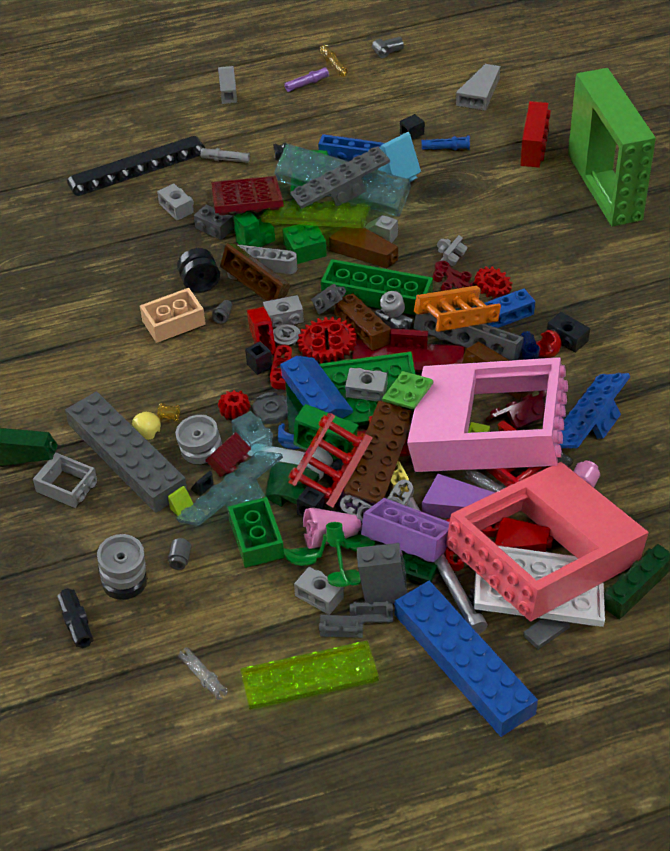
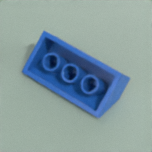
M295 356L280 364L283 379L303 406L307 404L340 418L353 413V409L315 358Z

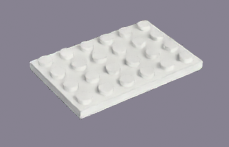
M498 546L536 580L578 559L575 556ZM476 573L474 609L524 616ZM603 583L538 618L603 627L605 623Z

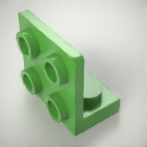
M402 371L382 400L399 407L415 409L433 385V379Z

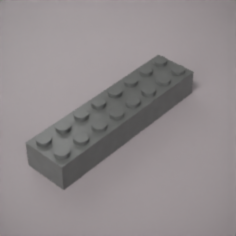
M97 391L65 409L68 425L155 513L169 505L168 496L182 486L187 490L185 477Z

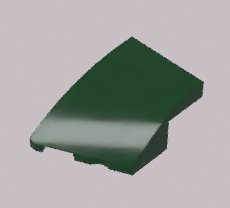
M282 462L272 463L265 494L269 501L281 507L287 500L297 505V498L307 486L299 481L294 486L288 483L290 481L288 477L294 467L297 468L298 465ZM305 468L303 475L315 482L320 479L319 473Z

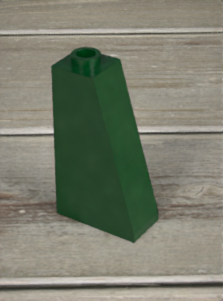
M0 428V466L53 460L58 444L49 432Z

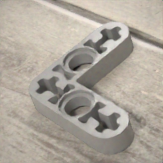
M408 480L398 481L387 499L407 506L414 494L412 483ZM406 485H407V488H408L409 492H404V493L402 494L401 497H402V499L404 500V501L402 502V501L398 498V497H400V495H401V493H402V491H401L400 488H401V487L405 488ZM350 495L344 496L340 501V507L343 512L356 515L361 523H363L362 512L372 507L366 502ZM351 501H353V505L358 508L357 514H355L356 510L354 508L349 507L347 509L345 503H350Z

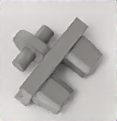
M458 235L452 244H450L451 241L449 239L439 240L437 243L439 253H444L440 261H446L451 266H455L460 258L459 256L462 257L468 248L461 243L463 237Z

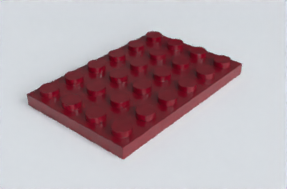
M276 176L211 182L215 213L219 215H227L229 212L240 214L245 213L246 210L260 212L266 208L278 210L280 207H284Z

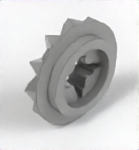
M290 324L280 325L273 330L275 344H279V346L295 345L298 342L297 339H299L298 334H301L296 326Z

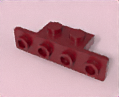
M547 390L539 391V394L534 397L532 394L527 395L519 403L516 401L510 402L506 405L507 408L501 410L498 407L490 411L486 421L489 422L507 414L513 428L518 429L544 418L545 404L543 399L546 398Z

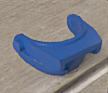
M285 424L279 425L278 442L284 448L300 449V447L293 445L294 434L284 431Z

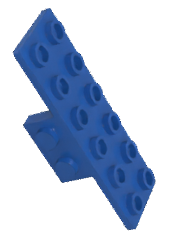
M629 373L600 374L595 378L594 382L564 420V430H561L563 443L559 444L561 448H578L591 429H593L597 439H604L621 415L614 398L630 378Z

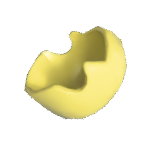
M142 412L133 418L132 426L146 440L154 438L157 431H160L161 423L160 418L154 413Z

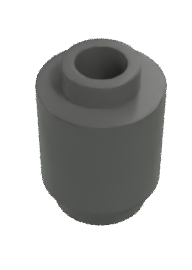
M178 538L171 543L168 562L169 566L173 569L182 570L189 562L192 546L186 539Z

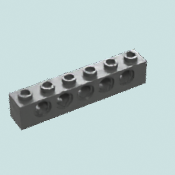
M431 313L416 314L413 329L428 331V334L436 336L437 339L447 340L454 345H461L467 348L480 342L510 361L517 360L520 357L524 337L486 324L437 332V319Z

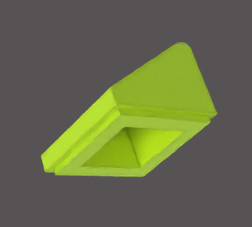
M184 486L168 496L170 510L179 517L194 507Z

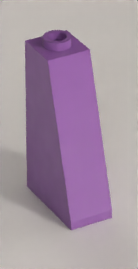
M437 474L422 501V512L434 517L450 518L451 513L495 492Z

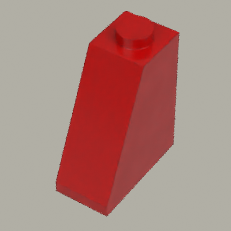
M264 307L247 310L249 328L254 344L261 341L271 351L272 355L275 354L276 346L272 321Z
M503 517L495 544L503 547L546 552L547 548L551 549L553 536H550L551 529L549 527Z

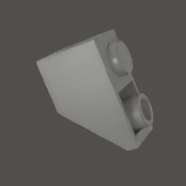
M234 66L218 67L222 104L236 103Z

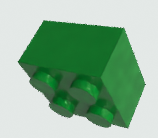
M315 220L282 228L283 244L287 251L296 253L297 264L327 256L326 240Z

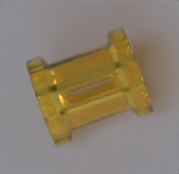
M160 403L157 416L160 420L168 418L178 421L180 406L178 404L170 406Z

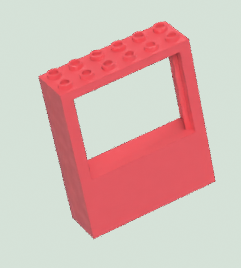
M559 462L557 466L548 467L451 513L446 545L531 622L629 569L636 560H641L649 532L565 464ZM522 511L536 524L549 527L551 529L550 535L578 559L536 580L480 530L501 521L503 517L507 518Z

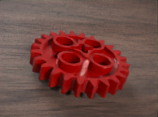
M324 317L323 321L317 318L316 323L311 321V326L305 325V329H301V334H298L299 339H297L302 356L315 358L316 361L320 360L321 364L324 360H327V363H329L332 359L337 362L338 357L344 359V354L349 356V351H354L353 346H356L357 337L355 328H352V324H347V320L341 322V318L334 320V317H331L328 320L327 317ZM325 330H328L329 350L326 349Z

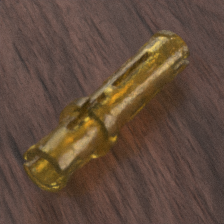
M322 45L319 51L323 54L326 62L332 65L340 77L346 76L348 70L338 60L335 52L331 51L327 45Z

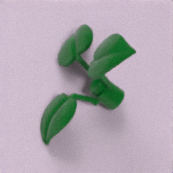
M330 522L326 524V534L323 535L320 550L308 547L284 548L286 559L292 564L302 566L313 564L317 561V558L322 557L326 542L331 547H336L340 572L329 574L327 581L335 587H346L349 585H359L361 579L359 571L356 569L344 571L340 546L357 551L359 547L375 546V540H371L369 537L361 534L345 539L342 523Z

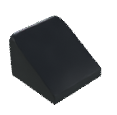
M212 471L207 472L191 487V490L201 496L214 485Z

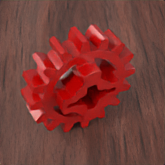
M487 266L484 269L480 268L474 278V284H477L481 289L480 293H486L487 298L491 296L493 299L509 294L513 283L509 281L510 277L505 276L506 272L501 273L499 268L496 270L493 266L491 269Z

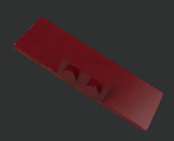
M391 329V344L373 351L362 340H356L352 359L412 352L415 372H422L423 366L462 364L464 346L428 344V331Z

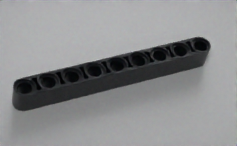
M190 136L72 175L68 178L67 184L75 196H81L201 156V149L205 148V146L197 136Z

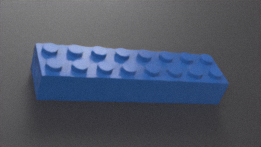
M430 580L395 600V616L500 737L536 715L537 698Z

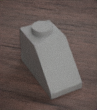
M384 215L365 226L366 229L391 243L398 236V220Z

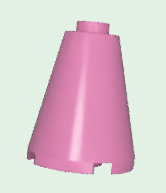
M317 508L306 509L303 517V527L307 529V533L304 534L307 547H321L323 535L326 534V524L330 522L342 523L345 539L356 536L358 531L361 530L360 519H357V516Z

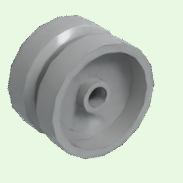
M190 416L177 426L175 432L177 442L180 446L182 457L187 462L192 464L207 463L205 459L222 445L217 424L209 416Z
M119 534L105 539L100 544L97 551L100 577L105 584L119 590L129 589L143 579L146 572L144 548L138 539L130 535Z

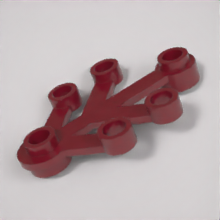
M446 261L435 263L433 280L441 282L444 276L447 277V280L442 282L441 291L451 290L452 285L456 289L477 286V284H474V281L468 283L472 277L470 272L463 271L461 273L456 271Z

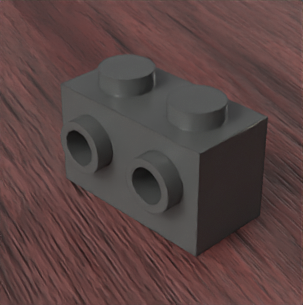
M205 205L194 215L196 229L220 240L234 229L233 216L229 214L219 215L209 205Z

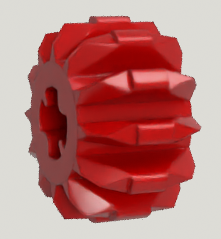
M234 389L233 392L226 391V395H221L220 400H218V408L221 416H225L226 420L230 418L234 421L236 418L242 420L243 416H248L250 402L247 394H243L242 390L236 392Z

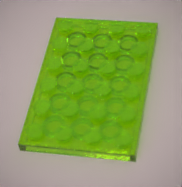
M283 199L284 207H280L278 210L267 208L262 214V222L364 228L371 214V206H367L366 203L351 205V203L345 202L337 207L333 201H325L324 203L316 201L301 209L294 199L291 201Z

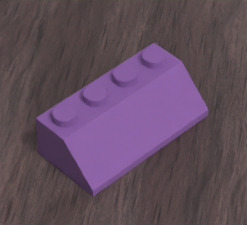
M383 498L364 512L361 535L385 544L399 543L401 550L405 551V553L416 555L425 561L435 562L444 554L447 547L446 540L450 522Z

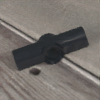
M69 588L61 590L57 597L63 611L62 615L68 631L70 630L76 647L86 648L94 640L88 626L85 610L80 605L75 590Z

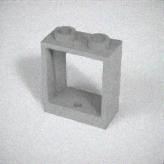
M55 452L53 460H49L33 478L36 492L76 508L84 500L90 489L96 485L97 477L95 468ZM62 471L82 479L72 492L52 484Z

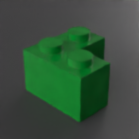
M246 210L245 213L234 215L236 242L239 245L261 247L276 241L275 228L265 217L257 219L249 210Z

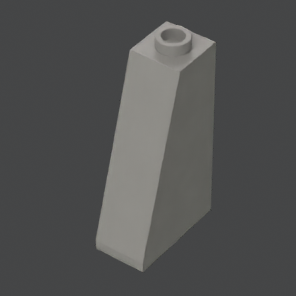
M485 64L456 92V106L486 110L500 79V66Z

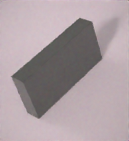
M541 619L525 630L523 636L539 650L569 629L570 623Z

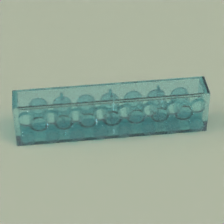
M286 143L274 173L278 181L299 187L348 161ZM379 170L361 177L366 192L348 202L400 217L411 189L409 179Z

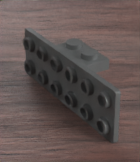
M379 147L371 148L368 152L354 157L353 160L339 165L336 169L327 171L317 179H312L309 183L295 188L290 194L301 209L331 194L335 205L338 207L366 192L361 177L390 163V159Z

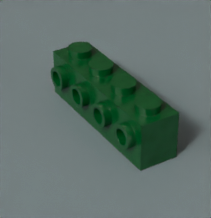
M656 544L652 549L649 548L641 560H636L631 565L630 570L626 574L622 573L613 586L609 585L604 591V609L620 620L670 572V551L659 544Z

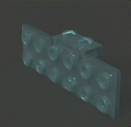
M265 451L255 452L252 458L247 462L241 463L236 471L226 475L221 483L212 486L206 495L197 498L196 503L191 507L182 510L181 515L176 518L177 521L199 526L224 505L228 509V506L263 498L265 495L256 479L279 462L283 455L281 453Z

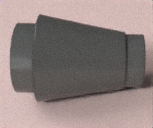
M224 300L213 310L212 317L215 322L222 324L229 320L232 309L231 301Z

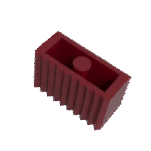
M235 432L205 461L220 477L225 473L229 476L237 468L235 464L238 461L243 463L249 457L248 452L252 448Z

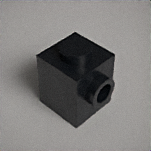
M416 114L400 120L401 135L409 132L412 140L424 135L425 121Z
M261 341L245 349L247 365L257 375L272 367V353Z

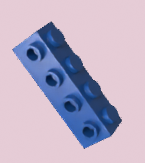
M322 134L318 143V150H326L330 161L347 163L353 160L354 157L368 152L369 149L380 147L385 143Z
M521 289L485 302L484 304L501 305L498 321L485 324L499 328L534 315L535 300L525 289Z

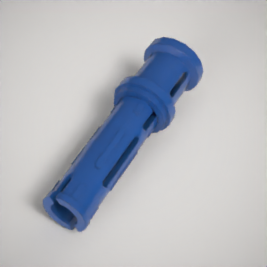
M470 135L459 138L454 136L451 139L422 140V150H470Z

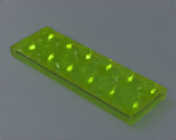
M368 640L240 668L249 710L379 681Z

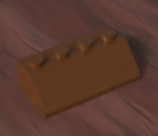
M227 243L225 245L220 264L221 268L266 301L281 299L287 295L290 284L285 279L278 276L270 268H267L258 259L252 257L236 244Z

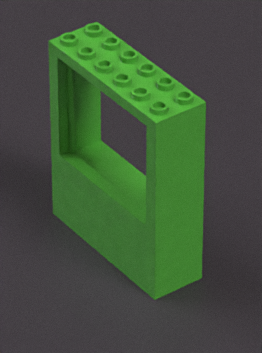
M608 68L576 73L568 156L611 226L641 221L644 218L656 138ZM617 144L619 147V152L615 174L613 171V164Z

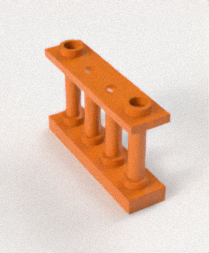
M478 286L416 295L414 312L417 315L431 313L437 319L436 331L439 332L496 322L499 318L501 305L484 304L479 300L480 288Z

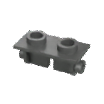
M334 283L313 297L311 300L318 314L320 315L343 300L342 297L345 295L346 290L344 287H336Z
M382 309L376 310L374 313L391 329L409 330L413 319L402 314L398 317L390 318L384 315Z
M388 601L373 602V604L354 602V604H350V616H363V623L393 622V603H388Z
M320 615V636L363 638V616Z

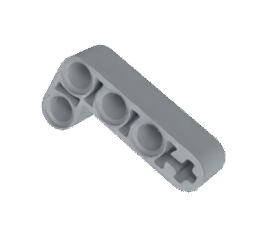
M237 245L275 273L293 274L297 271V256L293 251ZM228 273V277H229V278H231V279H236L235 277H233L231 274Z

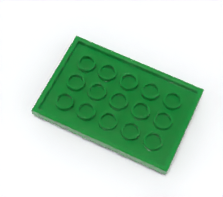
M412 352L319 364L353 409V413L342 419L358 424V426L369 425V416H373L378 401L346 397L345 386L350 368H362L364 370L387 373L388 385L386 392L402 371L415 374ZM402 406V408H405V409L414 411V409H410V408H406V407H403V406Z

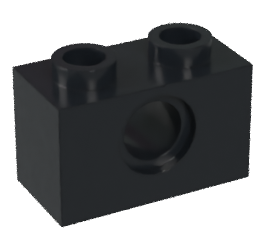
M563 312L557 314L547 324V330L558 333L561 338V345L575 353L589 341L590 328Z

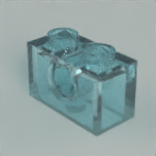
M251 411L231 421L233 434L237 432L252 448L249 451L252 457L272 447L273 434L271 430L265 428L261 419L258 416L256 417Z

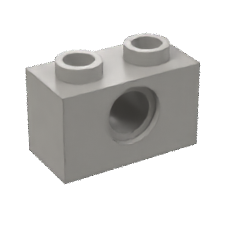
M175 184L157 191L159 205L176 220L194 213L192 198L187 196Z
M298 295L263 302V306L271 318L273 328L284 324L292 325L304 322L303 308Z
M350 368L345 386L346 397L383 401L382 398L386 394L388 385L387 373L364 370L362 368Z
M308 567L294 583L296 597L328 615L333 612L344 598L343 587L330 585L327 581V576L311 567Z

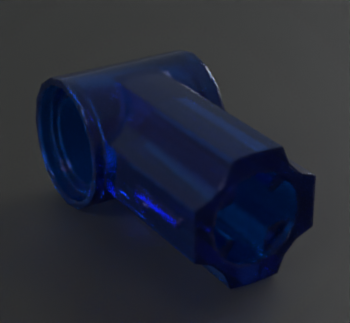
M529 331L518 335L524 337L521 348L522 360L539 359L540 347L536 344L534 335Z

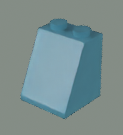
M409 132L379 147L390 159V163L378 169L389 190L394 187L398 189L405 185L404 182L408 181L410 183L417 179L416 175L421 172Z

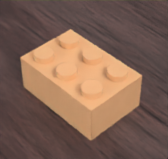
M190 288L140 305L142 321L156 343L206 325L204 309Z

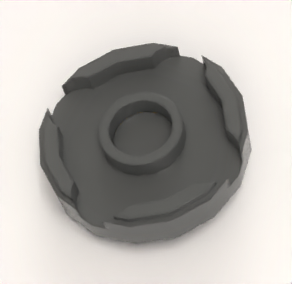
M275 392L258 396L256 402L253 403L255 418L266 424H276L284 421L288 417L286 396L277 395Z

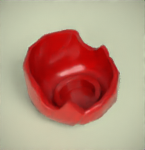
M547 330L545 333H541L542 339L535 343V352L541 358L555 357L561 348V338L558 333Z

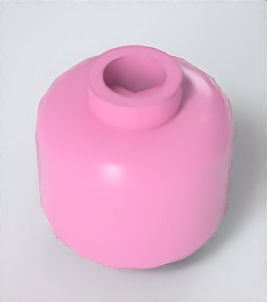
M587 460L578 463L573 471L593 488L600 476L598 466Z

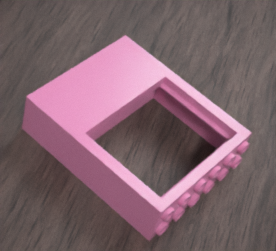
M561 358L423 366L422 376L433 379L434 383L414 409L407 444L415 472L557 466L558 457H561L562 454L561 445L559 444L563 443L561 430H564V419L562 417L566 415L564 404H567V395L565 392H568V381L564 380L566 369L565 365L561 364ZM547 390L543 429L468 433L474 394Z

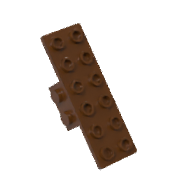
M378 401L366 432L367 435L373 438L344 489L345 494L375 504L385 498L411 427L414 411Z

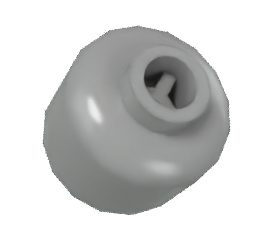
M397 291L386 292L380 299V306L384 315L395 318L404 312V300Z

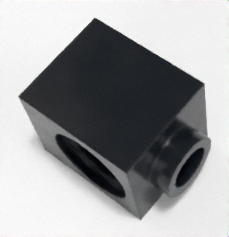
M307 486L297 498V515L304 517V512L308 508L324 510L325 494Z

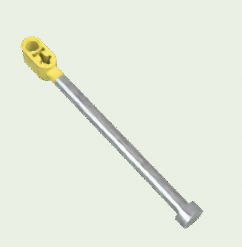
M399 461L388 487L390 493L398 481H409ZM407 485L405 488H400L402 493L398 498L402 502L404 501L401 497L404 492H409ZM412 497L407 507L420 511ZM443 554L434 563L437 565L465 620L478 634H481L488 625L483 615L477 614Z

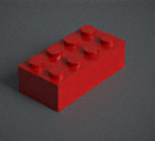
M529 101L522 139L520 166L540 168L541 161L544 162L551 115L548 103Z

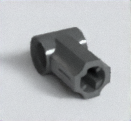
M400 36L385 41L377 39L372 44V49L380 58H385L389 53L404 48V43Z

